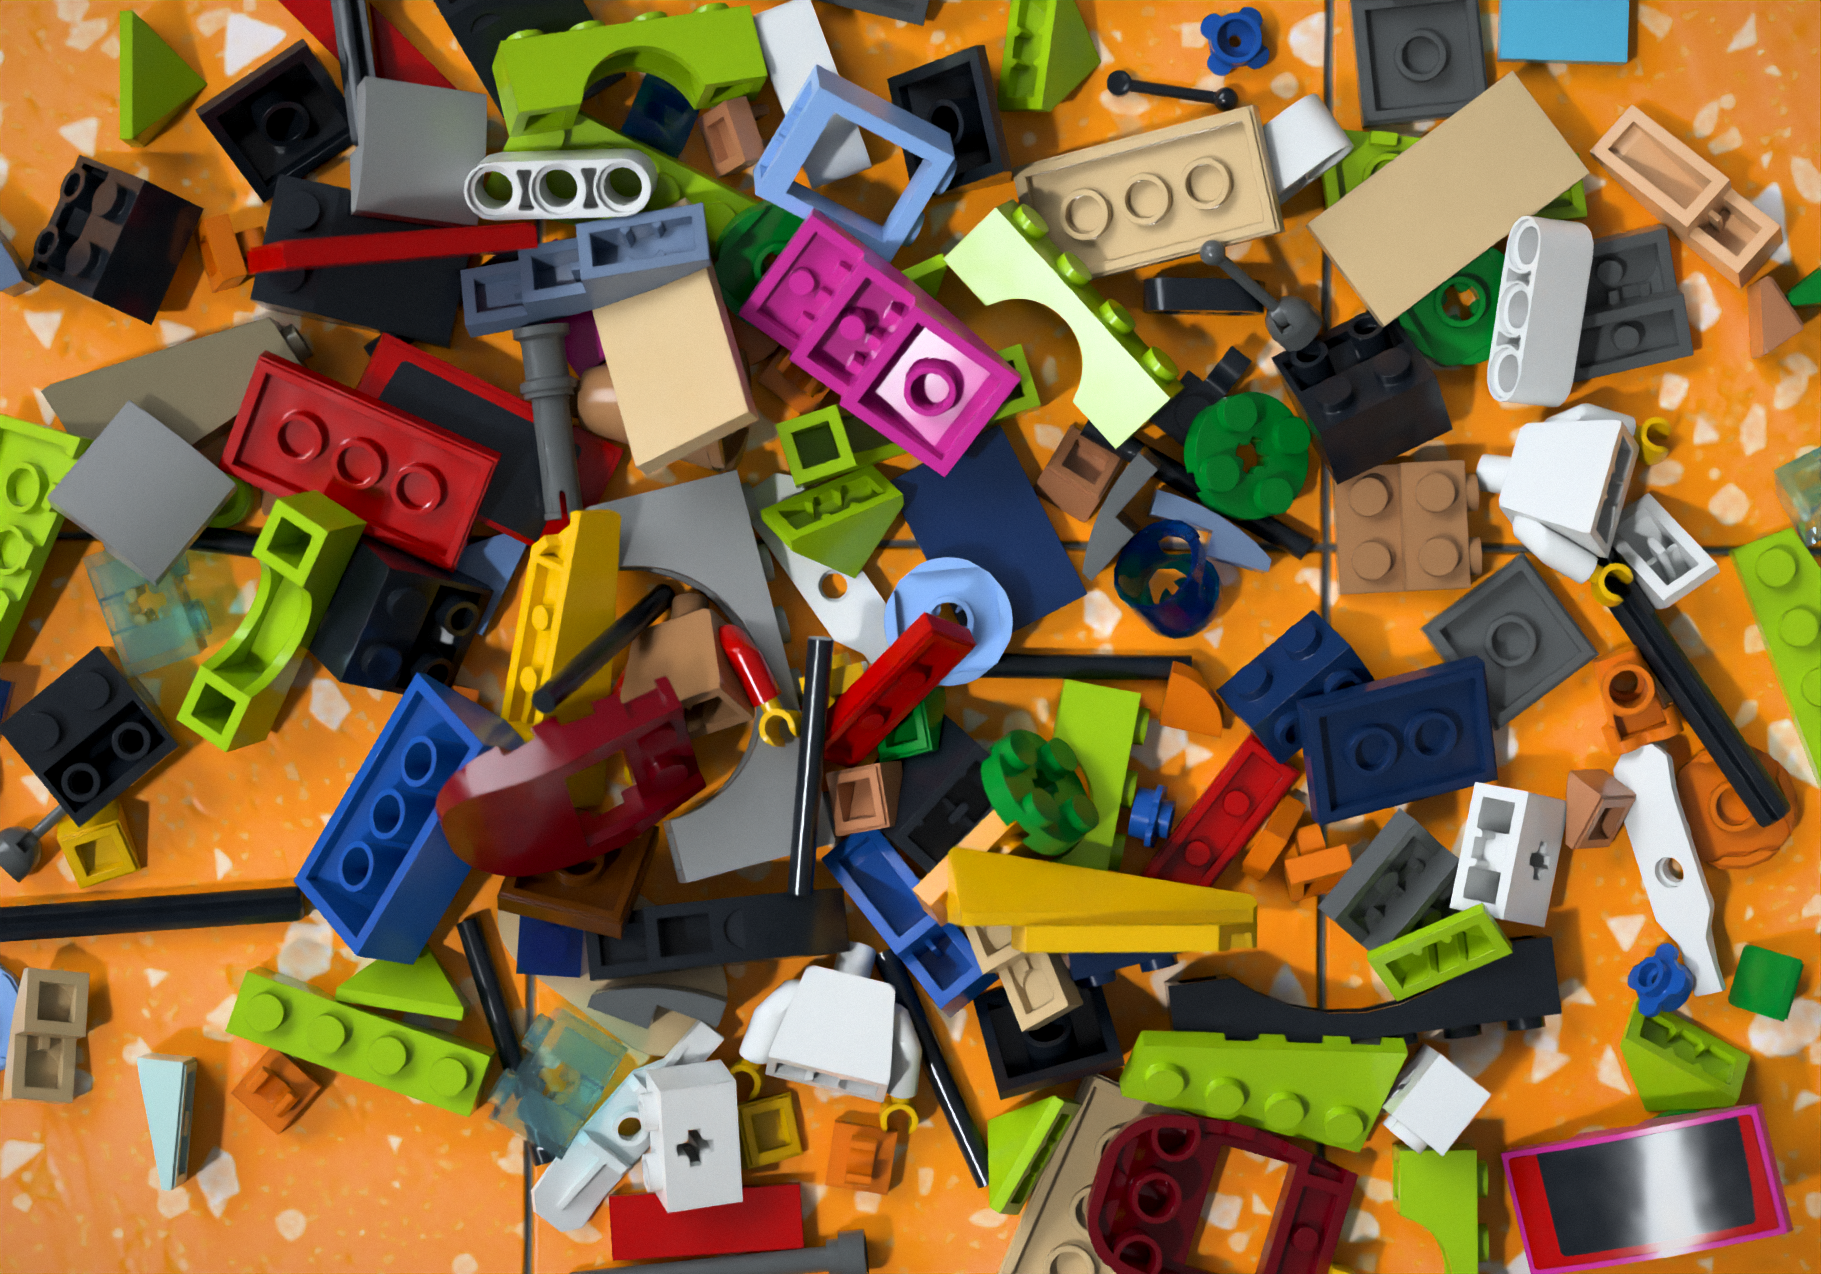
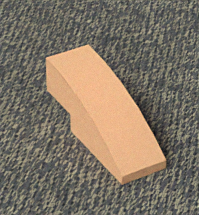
M1633 104L1590 150L1591 157L1635 200L1678 239L1740 290L1783 243L1781 226L1733 190L1728 177Z

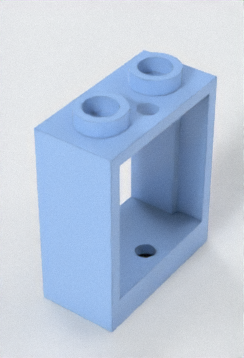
M816 64L753 169L755 195L804 220L811 210L816 208L890 263L901 245L909 247L918 236L925 218L922 210L933 193L941 195L946 190L955 174L957 161L954 160L955 155L950 133ZM833 113L923 158L883 226L793 181Z

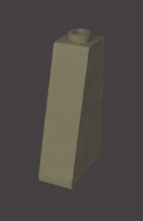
M266 317L48 385L41 392L67 432L96 440L128 400H130L199 452L232 430L261 353L267 350L308 369L309 367L305 360L313 356V353L292 323L282 328L279 322L271 317Z

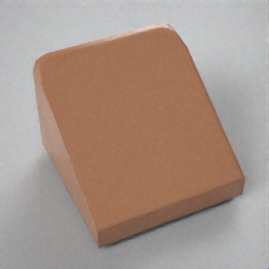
M1766 276L1747 287L1750 351L1754 360L1769 353L1802 331L1804 324L1772 277Z
M1071 424L1033 489L1037 496L1077 520L1086 522L1124 460L1081 436L1082 430Z
M901 761L882 762L826 773L836 837L895 826L903 775Z
M1571 770L1567 778L1565 844L1571 849L1609 847L1632 807L1637 794L1605 770Z

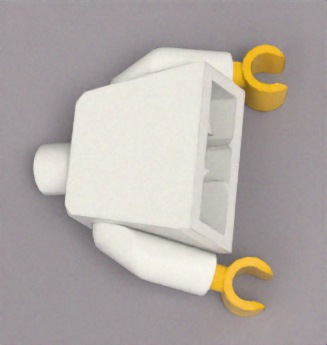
M1583 403L1548 417L1545 422L1527 423L1521 427L1512 457L1483 454L1476 470L1479 490L1500 494L1499 508L1511 522L1514 536L1539 560L1579 584L1588 580L1592 583L1591 592L1594 599L1603 606L1615 607L1624 600L1619 595L1607 590L1604 583L1605 576H1613L1620 582L1629 585L1633 581V574L1626 565L1620 563H1613L1602 567L1597 564V557H1609L1636 459L1647 465H1656L1661 463L1670 452L1664 446L1653 445L1647 436L1667 439L1672 432V428L1669 422L1662 417H1652L1640 426L1636 424L1635 418L1590 403Z
M850 941L851 952L837 953L833 970L815 965L807 966L801 980H785L755 1008L739 1049L743 1059L736 1061L729 1069V1072L734 1079L736 1072L740 1071L747 1072L753 1077L755 1085L750 1093L749 1100L758 1095L765 1085L766 1075L881 1102L879 1118L881 1128L885 1133L887 1132V1118L889 1114L894 1110H905L910 1114L908 1134H912L918 1126V1115L916 1106L910 1098L916 1096L918 1092L922 1047L908 1010L902 1005L895 1003V987L889 983L870 979L876 950L866 944ZM766 1063H767L766 1071H765V1069H764V1067L762 1066V1064H766ZM886 1092H887L890 1096L885 1099Z

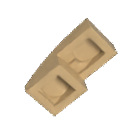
M964 926L982 974H999L1022 1032L1037 1030L1084 1004L1074 980H1072L1059 953H1025L1012 949V926Z
M29 967L23 970L8 1042L3 1101L57 1105L73 1103L76 1041L79 1038L86 1037L90 973Z

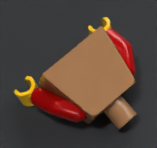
M684 593L674 597L671 603V620L646 628L632 641L627 665L611 691V695L618 694L623 704L655 689L654 679L667 676L683 706L684 712L682 714L690 740L755 719V707L759 705L764 714L759 722L758 729L760 737L764 742L775 747L786 746L784 739L779 733V724L783 718L787 721L791 733L795 737H800L802 714L797 710L783 709L777 698L783 692L764 655L741 627L729 625L713 609H709V602L705 597L695 593ZM625 764L624 777L626 782L632 786V779L627 764Z

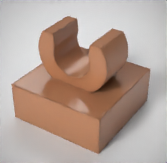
M742 96L722 102L697 119L717 179L739 174L759 161L772 137L770 139H761L755 121L770 113L768 105L755 104L750 107L747 96Z

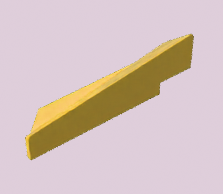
M609 509L574 510L569 514L571 518L569 526L559 534L543 536L531 546L500 716L510 724L526 743L534 739L531 726L553 716H556L562 726L594 713L591 702L611 695L613 658L553 712L549 714L540 713L532 704V694L615 622L621 515L616 511ZM607 758L564 779L574 807L597 806L603 802Z
M953 847L948 853V923L958 926H1012L1011 948L1025 953L1230 951V948H1257L1258 904L1251 894L962 847Z

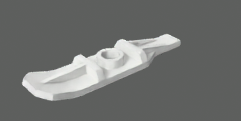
M774 473L753 488L759 517L756 520H752L751 524L834 641L864 654L872 665L889 648L884 629L885 601L862 569L856 578H852L795 553L762 521V509L806 491L804 487L797 490L792 475ZM830 574H839L847 582V590L840 598H829L822 590V582Z
M1657 744L1644 745L1632 752L1622 754L1613 768L1614 778L1637 794L1632 807L1624 819V824L1655 919L1679 945L1684 964L1692 973V988L1695 997L1722 992L1727 988L1718 964L1711 928L1715 903L1712 893L1709 891L1691 835V829L1680 802L1672 756ZM1671 858L1678 861L1684 874L1683 879H1677L1671 874L1669 870V860Z
M697 1020L663 1059L632 1070L560 1151L532 1188L533 1212L560 1232L582 1228L608 1192L650 1146V1132H644L642 1127L637 1133L630 1136H624L618 1132V1126L624 1119L633 1117L640 1120L638 1095L640 1093H647L646 1070L705 1062L724 1041V1036L708 1023Z

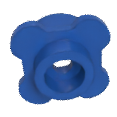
M1244 7L1239 13H1230L1223 17L1213 13L1204 18L1200 26V32L1203 37L1208 39L1211 55L1207 59V67L1213 74L1226 76L1234 68L1248 66L1253 70H1257L1266 64L1269 58V50L1262 44L1260 26L1263 19L1259 11L1252 7ZM1231 36L1240 38L1241 44L1238 47L1230 46L1229 38Z
M1158 784L1156 790L1139 787L1136 793L1129 821L1128 836L1144 840V846L1154 848L1158 837L1166 839L1169 837L1176 810V801L1167 799L1168 787Z
M1669 943L1660 945L1653 957H1648L1640 962V964L1635 965L1628 976V986L1636 990L1640 999L1638 1010L1646 1017H1655L1660 1011L1672 1012L1677 1010L1687 1001L1692 991V973L1689 968L1677 961L1679 951Z

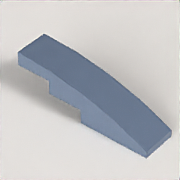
M697 203L624 217L576 224L577 237L540 243L538 248L518 251V261L460 270L465 327L470 337L473 338L538 325L598 309L657 289L711 266L704 204Z

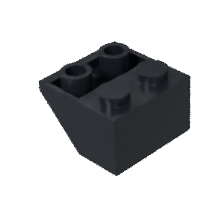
M79 154L74 168L67 173L62 181L60 199L47 227L40 232L35 241L34 256L28 271L152 325L204 208L144 179Z
M1367 311L1317 335L1301 350L1284 351L1271 357L1299 418L1304 420L1309 427L1311 443L1337 485L1453 429L1436 375L1397 319L1383 328L1372 314Z
M361 536L308 650L341 683L404 695L415 674L419 672L427 674L451 688L494 590L489 585L458 570L452 573L375 538Z
M96 646L0 725V732L78 827L85 825L181 746L151 693L115 649L110 646Z
M944 714L938 750L896 760L902 762L903 770L896 824L893 827L880 830L926 872H931L948 855L950 849L956 847L994 810L986 794L981 776L982 761L991 755ZM878 757L873 764L880 763V758Z

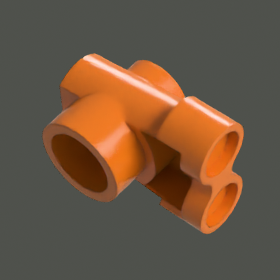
M1637 645L1621 648L1599 656L1592 661L1608 723L1601 729L1611 756L1632 752L1648 743L1671 738L1684 730L1675 703L1664 702ZM1627 670L1635 673L1636 683L1630 690L1619 691L1613 687V678L1618 673Z

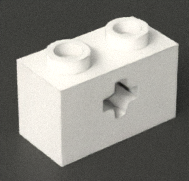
M1475 782L1449 908L1463 911L1483 902L1494 918L1545 927L1566 823V801L1531 792Z
M1423 1043L1396 1077L1382 1106L1389 1113L1382 1124L1420 1155L1429 1145L1443 1156L1491 1094L1443 1055Z
M719 1059L646 1070L647 1093H640L638 1095V1113L642 1130L650 1132L651 1153L642 1155V1174L647 1192L656 1193L667 1213L743 1202L736 1080L727 1067Z

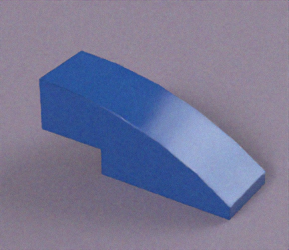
M879 829L851 834L821 858L826 867L893 952L904 962L937 1006L949 1018L999 979L996 973L982 974L970 941L958 925L947 923L941 927L923 910L912 890L921 881L920 878Z

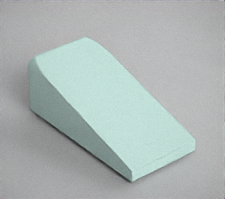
M146 1053L137 1057L140 1085L161 1190L172 1191L187 1180L198 1060H195L193 1056Z

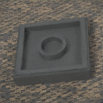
M1478 0L1349 1V17L1362 129L1447 120L1488 89Z
M1523 552L1519 553L1419 628L1420 632L1444 663L1475 655L1485 662L1492 728L1496 731L1599 655Z

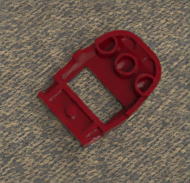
M667 676L654 679L655 689L623 704L617 693L591 702L593 714L562 726L556 716L550 717L530 727L534 736L533 740L511 752L508 749L496 746L456 771L444 784L436 801L437 818L446 840L456 856L480 871L499 876L520 877L555 871L627 845L706 788V782L700 773L682 714L684 712L683 706ZM622 749L633 783L631 787L621 792L624 802L594 819L589 810L577 815L564 779L601 762Z
M1150 1112L1127 1122L1107 1144L1099 1161L1087 1201V1231L1098 1257L1117 1274H1219L1186 1265L1185 1261L1221 1146L1226 1145L1283 1161L1289 1165L1255 1274H1328L1358 1174L1262 1129L1230 1121L1169 1112Z

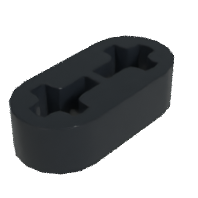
M1150 278L1144 280V313L1195 316H1257L1264 314V305L1234 279ZM1255 280L1261 287L1265 289L1264 281Z

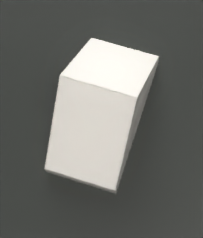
M1647 493L1622 510L1611 548L1622 564L1631 570L1633 580L1654 610L1668 608L1720 572L1717 563L1650 493Z

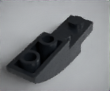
M844 888L815 889L812 895L807 896L781 892L642 907L643 909L632 911L622 939L585 931L590 981L594 982L718 966L730 967L851 952Z

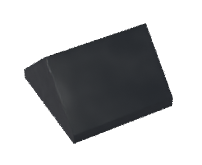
M303 38L195 109L200 119L263 203L274 197L279 174L301 179L353 144L350 138L345 96L317 53Z
M985 45L970 47L887 79L892 104L950 133L957 168L946 190L941 195L933 193L929 200L1010 183L1012 167ZM902 148L910 182L923 158Z
M1079 980L1074 981L1084 1004L1037 1030L1024 1032L1021 1031L1005 988L978 995L973 999L1000 1100L1125 1066L1102 985L1081 989Z

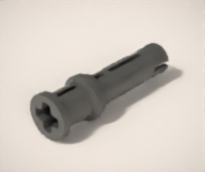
M550 323L517 328L512 330L513 340L520 342L525 381L519 385L520 395H524V401L532 402L533 423L545 510L544 521L562 520L560 493H565L568 519H571L569 514L574 510L584 509L569 396L575 395V389L578 388L577 378L570 376L566 355L565 337L571 334L570 324Z

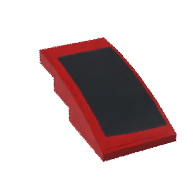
M383 332L356 390L503 454L477 521L529 546L534 545L543 536L559 534L569 526L571 519H568L565 493L559 494L562 520L544 521L545 510L532 404ZM573 425L578 475L581 485L583 509L585 510L587 507L599 503L624 450Z

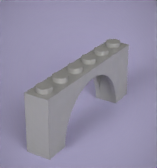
M737 470L589 506L585 509H609L621 515L618 571H642L664 575L694 588L707 597L725 614L733 625H738L746 632L764 655L783 692L777 696L783 709L797 710L801 713L799 706L803 704V693L799 678H802L798 667L789 669L783 644L791 642L789 623L781 605L773 607L767 582L775 580L771 555L766 544L757 545L751 524L752 520H756L759 517L755 494L749 482L741 484ZM760 705L757 706L753 730L747 748L731 776L712 796L694 809L663 821L679 883L693 882L790 855L800 737H795L791 733L785 718L779 724V733L784 739L786 746H771L760 737L758 728L764 713ZM821 790L817 848L835 843L832 832L835 826L829 791L822 792Z

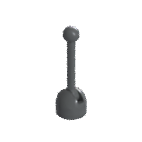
M1208 240L1201 246L1200 257L1205 264L1210 266L1218 265L1267 308L1265 317L1266 328L1272 339L1286 351L1301 350L1316 337L1322 324V315L1307 300L1294 295L1283 296L1281 299L1276 300L1226 256L1225 247L1221 242Z
M60 804L31 830L26 827L12 826L0 832V866L18 883L26 878L40 863L43 851L39 839L67 815Z

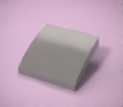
M365 76L357 86L358 146L350 155L351 215L445 228L477 226L479 215L475 214L466 203L464 186L470 172L486 157L487 94Z
M128 400L47 496V499L53 509L100 540L106 552L158 587L234 495L238 487L226 474L185 440Z

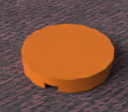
M1749 745L1791 807V811L1785 817L1771 826L1762 827L1757 823L1707 749L1696 752L1677 771L1675 776L1678 795L1691 829L1699 860L1719 869H1749L1769 861L1781 850L1780 847L1786 842L1788 835H1791L1797 821V793L1788 771L1768 753Z

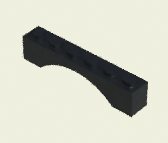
M1543 933L1507 937L1512 944V954L1398 1002L1395 999L1361 1008L1321 1009L1287 1003L1255 991L1229 974L1166 981L1164 984L1170 1031L1224 1033L1228 1041H1252L1258 1039L1259 1034H1285L1287 1042L1322 1043L1323 1036H1350L1352 1044H1355L1354 1040L1379 1037L1381 1041V1037L1404 1038L1405 1044L1411 1045L1419 1042L1418 1032L1443 1029L1444 1039H1458L1482 1035L1481 1024L1506 1021L1508 1031L1541 1028L1546 1026L1545 1016L1562 1014L1552 937Z

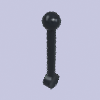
M1122 70L1112 72L1107 79V89L1115 97H1123L1129 92L1210 103L1223 112L1234 110L1238 104L1236 91L1229 87H1222L1215 92L1131 79L1130 75Z

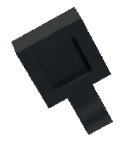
M1231 346L1204 381L1188 370L1180 380L1185 388L1149 422L1184 448L1189 427L1196 415L1206 406L1213 405L1221 398H1224L1252 361Z

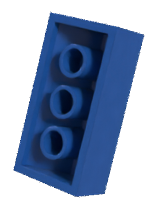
M417 672L294 879L297 886L356 956L411 965L416 961L472 866L462 861L452 851L437 818L436 801L441 789L456 771L490 749L500 746L511 752L526 744L523 738L506 720L424 673Z

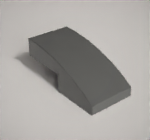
M1146 446L1138 452L1122 472L1099 511L1085 552L1082 571L1091 581L1094 580L1141 527L1122 509L1164 463Z
M638 983L596 990L591 995L587 1007L649 1029L652 1025L658 1006L718 1027L729 998L686 986Z

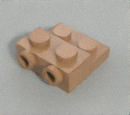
M1465 460L1404 462L1378 465L1338 485L1332 477L1337 595L1471 588L1470 575H1481V541L1479 537H1468L1467 512L1478 511L1479 484L1476 473H1465Z

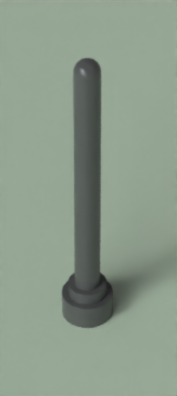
M858 1229L839 1231L838 1238L826 1239V1246L584 1270L569 1274H809L818 1272H829V1274H869V1259L865 1230Z

